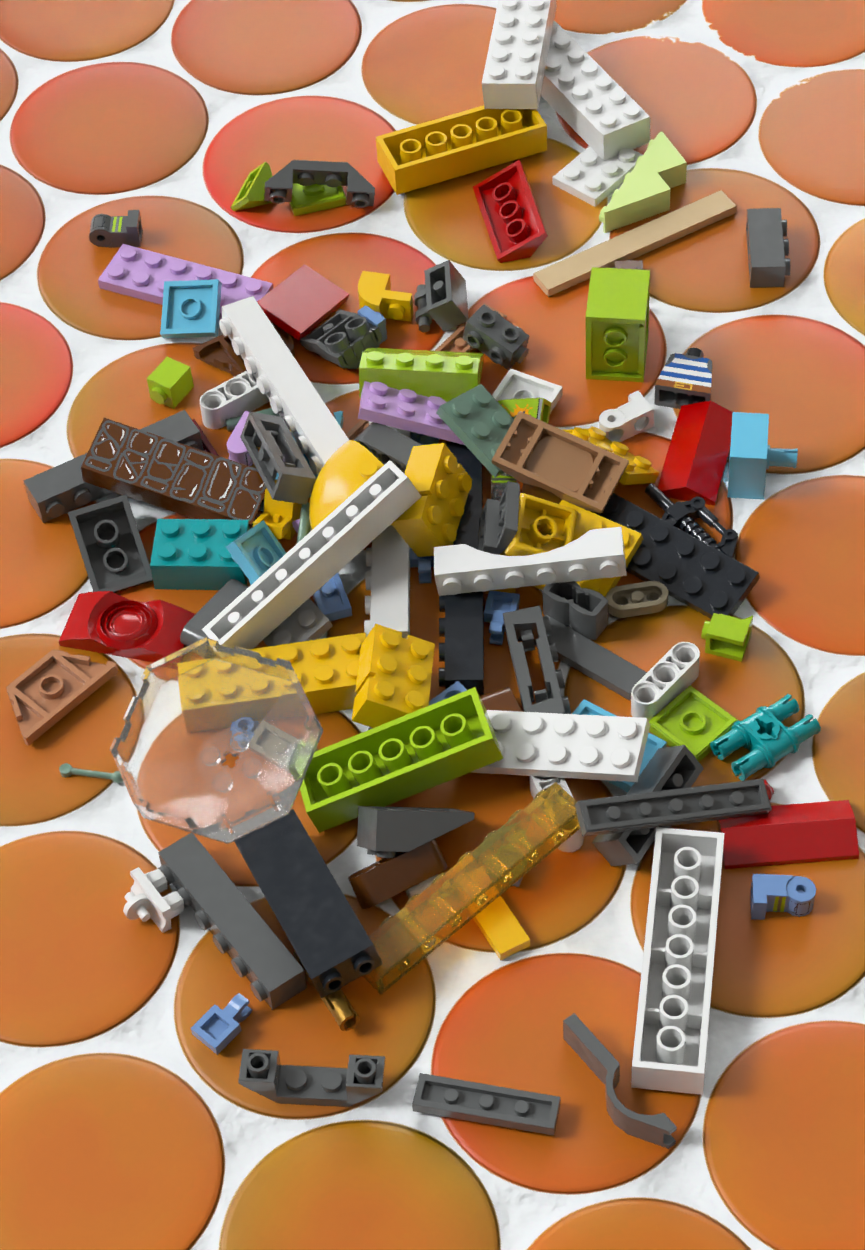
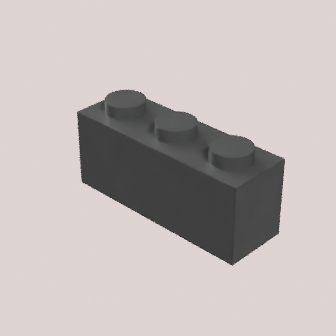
M781 208L747 209L746 239L750 288L784 287L785 276H790V258H785L789 254V240L783 239V236H787V220H782Z

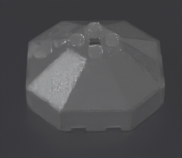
M205 637L146 666L141 677L143 685L138 696L132 697L124 715L125 726L120 737H115L110 747L131 800L145 819L226 844H230L289 815L324 731L290 661L277 658L276 661L264 658L259 652L235 646L234 649L220 645L216 640ZM231 753L233 757L239 756V759L235 761L236 766L234 768H230L228 765L222 766V763L226 761L225 756Z

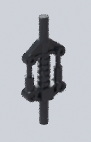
M649 484L646 487L645 493L665 511L661 518L662 520L734 558L738 543V533L733 529L726 530L719 523V519L705 507V500L702 497H694L691 501H678L674 504L654 484ZM701 518L711 528H715L722 535L721 542L717 544L716 540L711 538L694 519Z

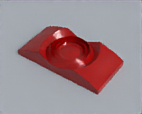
M112 591L81 593L76 599L61 634L59 645L177 667L176 660L182 658L186 645L180 641L181 632L184 626L194 617L195 613L160 599L140 602L129 600Z

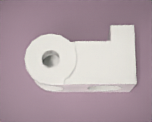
M639 391L628 395V403L617 409L605 410L599 416V429L603 430L606 433L605 437L612 442H622L654 427V408Z

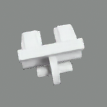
M139 867L130 871L134 884L131 887V892H128L124 897L127 901L123 909L125 916L130 920L140 918L143 922L151 918L162 933L170 930L171 919L184 911L183 898L177 891H173L163 897L160 895V892L167 889L166 877L160 869L146 874Z

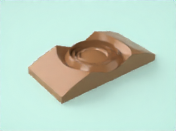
M519 411L492 458V464L523 484L543 488L560 499L585 510L602 513L627 468L629 460Z

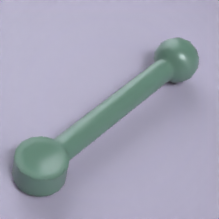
M68 763L62 764L59 767L62 777H70L72 774L111 779L117 784L123 782L125 777L121 771L107 773L72 768Z

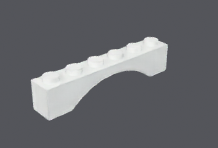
M622 527L589 530L580 538L563 547L527 556L496 555L477 550L466 544L434 547V577L439 596L627 576Z

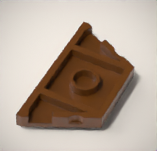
M272 323L295 357L294 337ZM222 334L193 347L194 356L203 362L235 376L247 371L241 355H236L232 347V341L228 336Z

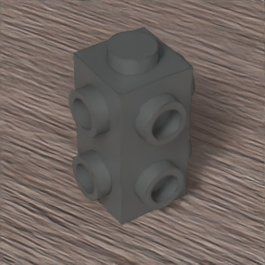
M482 305L466 321L463 340L471 347L477 348L490 357L494 363L500 364L509 370L516 362L520 364L527 356L529 351L527 348L529 335L520 327L514 326L504 319L498 312Z

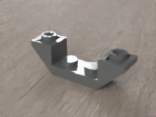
M292 160L265 182L264 201H271L275 204L292 202L293 183L303 186L313 184L327 185L329 187L346 186V205L364 208L374 204L375 187L348 162Z
M243 1049L238 1081L240 1085L280 1104L350 1107L382 1092L385 1056L349 1054L348 1068L281 1065L278 1051Z

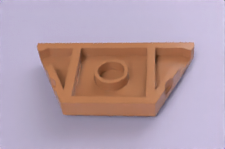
M53 649L10 683L6 689L25 744L27 746L32 744L119 672L117 664L112 661H108L106 665L91 662V658L88 656L70 655L67 652Z

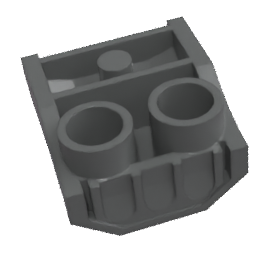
M339 310L333 317L299 341L306 350L338 364L339 367L356 370L360 366L363 351L367 348H379L382 334L379 327L367 322L365 317H361L357 313Z

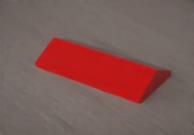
M518 160L473 186L499 263L530 258L548 236L523 165Z
M711 400L681 406L657 486L668 498L691 501L694 497H702L706 505L715 506L730 454L732 411Z
M849 800L771 806L772 810L768 814L717 820L719 833H724V869L859 859L856 820Z

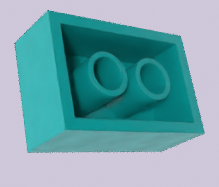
M157 519L150 563L154 588L220 590L231 579H236L247 585L248 578L239 565L234 562L226 546L250 530L249 520Z

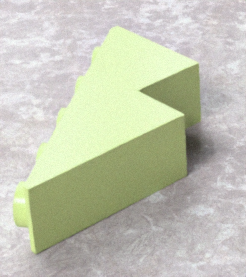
M659 132L655 139L650 140L644 155L638 157L632 172L626 174L622 186L614 191L610 203L602 208L599 222L603 223L604 233L670 210V188L686 183L687 162L663 132Z

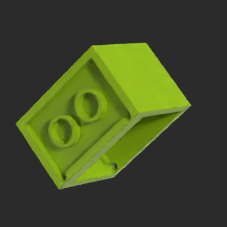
M592 267L586 309V379L644 382L649 334L650 270Z

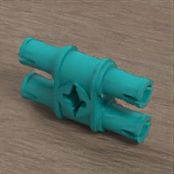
M787 694L769 707L760 706L756 709L755 713L746 719L736 721L731 731L712 741L710 746L714 755H718L720 760L725 759L741 747L747 748L750 753L731 764L735 776H739V780L744 781L763 767L772 768L778 760L789 753H796L800 744L813 735L818 734L821 731V727L817 719H813L811 714L806 715L790 727L784 726L781 723L783 720L799 712V705L796 699H792V695Z

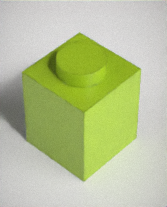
M166 357L147 377L150 398L158 404H164L173 409L194 387L191 367L169 357Z

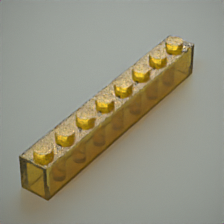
M557 782L548 789L538 792L529 805L524 809L515 811L506 824L498 830L490 832L484 838L483 843L472 852L469 851L463 854L455 866L446 873L439 874L421 894L412 896L403 909L394 916L387 917L380 924L379 928L369 938L383 964L373 969L369 974L363 975V977L382 995L580 829L575 808L577 801Z

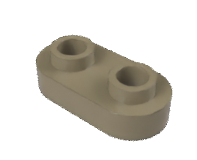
M657 581L616 586L609 590L606 596L608 612L618 618L660 612L668 605V589L664 584Z

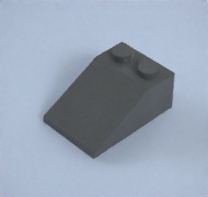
M127 494L68 512L93 592L112 591L116 593L153 581L151 568Z
M359 806L357 846L366 848L367 854L377 855V857L395 858L397 857V852H409L474 820V812L455 808Z

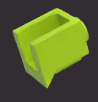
M713 613L711 621L706 620L702 629L701 639L706 640L705 653L742 662L752 635L753 616L741 620L740 618Z

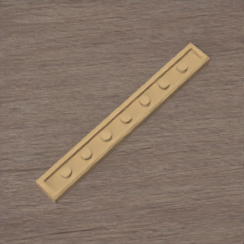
M720 190L533 273V279L549 297L590 279L592 267L614 268L615 261L632 260L735 214L737 206Z

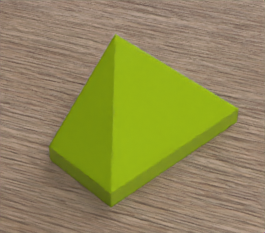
M264 162L249 173L230 207L233 211L272 203L271 201H264L265 182L273 177L270 165L267 162Z

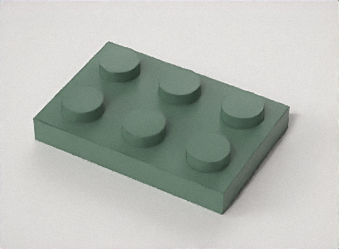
M482 384L442 404L436 414L494 477L503 474L504 471L492 464V458L514 421L508 412Z

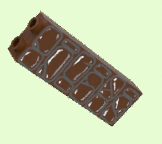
M103 418L81 466L84 482L122 495L127 494L130 498L193 519L249 520V527L251 529L253 522L264 512L266 486L256 468L107 418Z

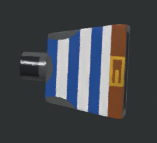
M689 348L686 355L671 354L656 380L654 405L680 409L682 405L710 401L712 360L703 358L704 353L698 348Z

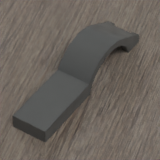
M575 1013L563 1020V1039L605 1085L606 1108L614 1124L628 1135L667 1149L675 1145L676 1140L670 1135L676 1131L677 1127L665 1113L644 1115L625 1108L617 1099L614 1091L620 1081V1063Z

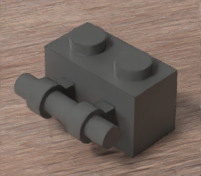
M450 260L425 270V285H418L416 288L417 292L414 295V303L418 307L415 313V321L419 325V331L428 332L432 319L436 321L443 331L465 323L469 319L466 280Z

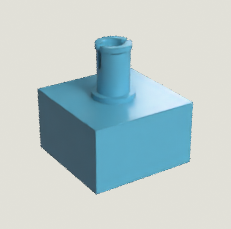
M732 413L727 498L764 500L766 469H769V466L797 468V448H770V445H768L769 414Z

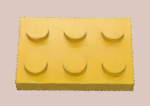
M574 427V429L563 430L629 460V464L619 481L621 484L633 485L656 482L660 472L651 467L652 463L641 456L632 455L628 452L629 448L620 442H612L605 437L606 433L596 427H590L589 429Z

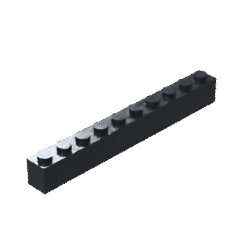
M446 442V446L456 457L457 462L462 465L472 478V487L467 496L464 513L461 516L453 545L466 544L477 549L479 518L483 511L482 463L466 445ZM483 591L439 596V611L445 612V618H439V637H445V643H439V662H445V668H439V687H445L446 690L459 681L467 690L475 687L479 696L484 695Z

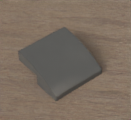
M508 481L500 501L487 499L479 518L477 550L499 555L511 543L518 531L519 483Z

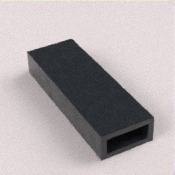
M294 809L234 841L321 998L337 992L343 986L363 975L369 974L373 969L383 964L372 941Z

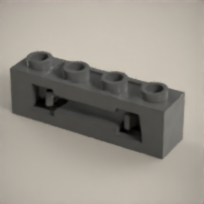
M249 412L240 438L272 499L306 505L312 493L316 477L283 417ZM278 472L279 477L277 483L275 484L274 481Z
M540 606L503 613L505 632L523 711L571 714L568 696L561 697L560 689L565 688L561 669L555 670L553 663L559 661L555 643L549 644L547 636L552 635L549 617L542 616ZM534 640H536L546 689L534 691L536 704L532 705L534 695L525 652L535 650Z

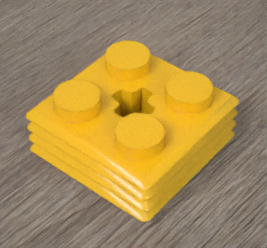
M520 493L518 531L505 549V554L508 556H527L548 552L567 545L573 541L577 511L573 508Z

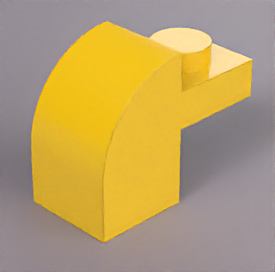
M362 271L358 282L359 308L361 309L366 305L375 312L381 313L384 318L411 322L414 314L412 293L391 291L390 274Z
M266 488L264 512L253 522V527L264 520L277 540L282 538L291 540L296 532L292 522L300 519L302 504L273 500Z

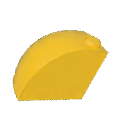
M354 440L347 441L331 455L319 472L310 497L309 520L311 531L384 466L381 461L360 443Z

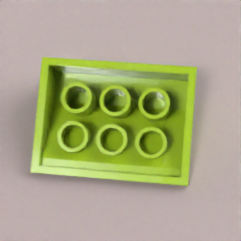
M367 348L362 352L359 366V398H361L364 381L370 383L381 382L390 388L398 390L409 389L418 395L426 397L437 396L448 402L480 385L484 353Z

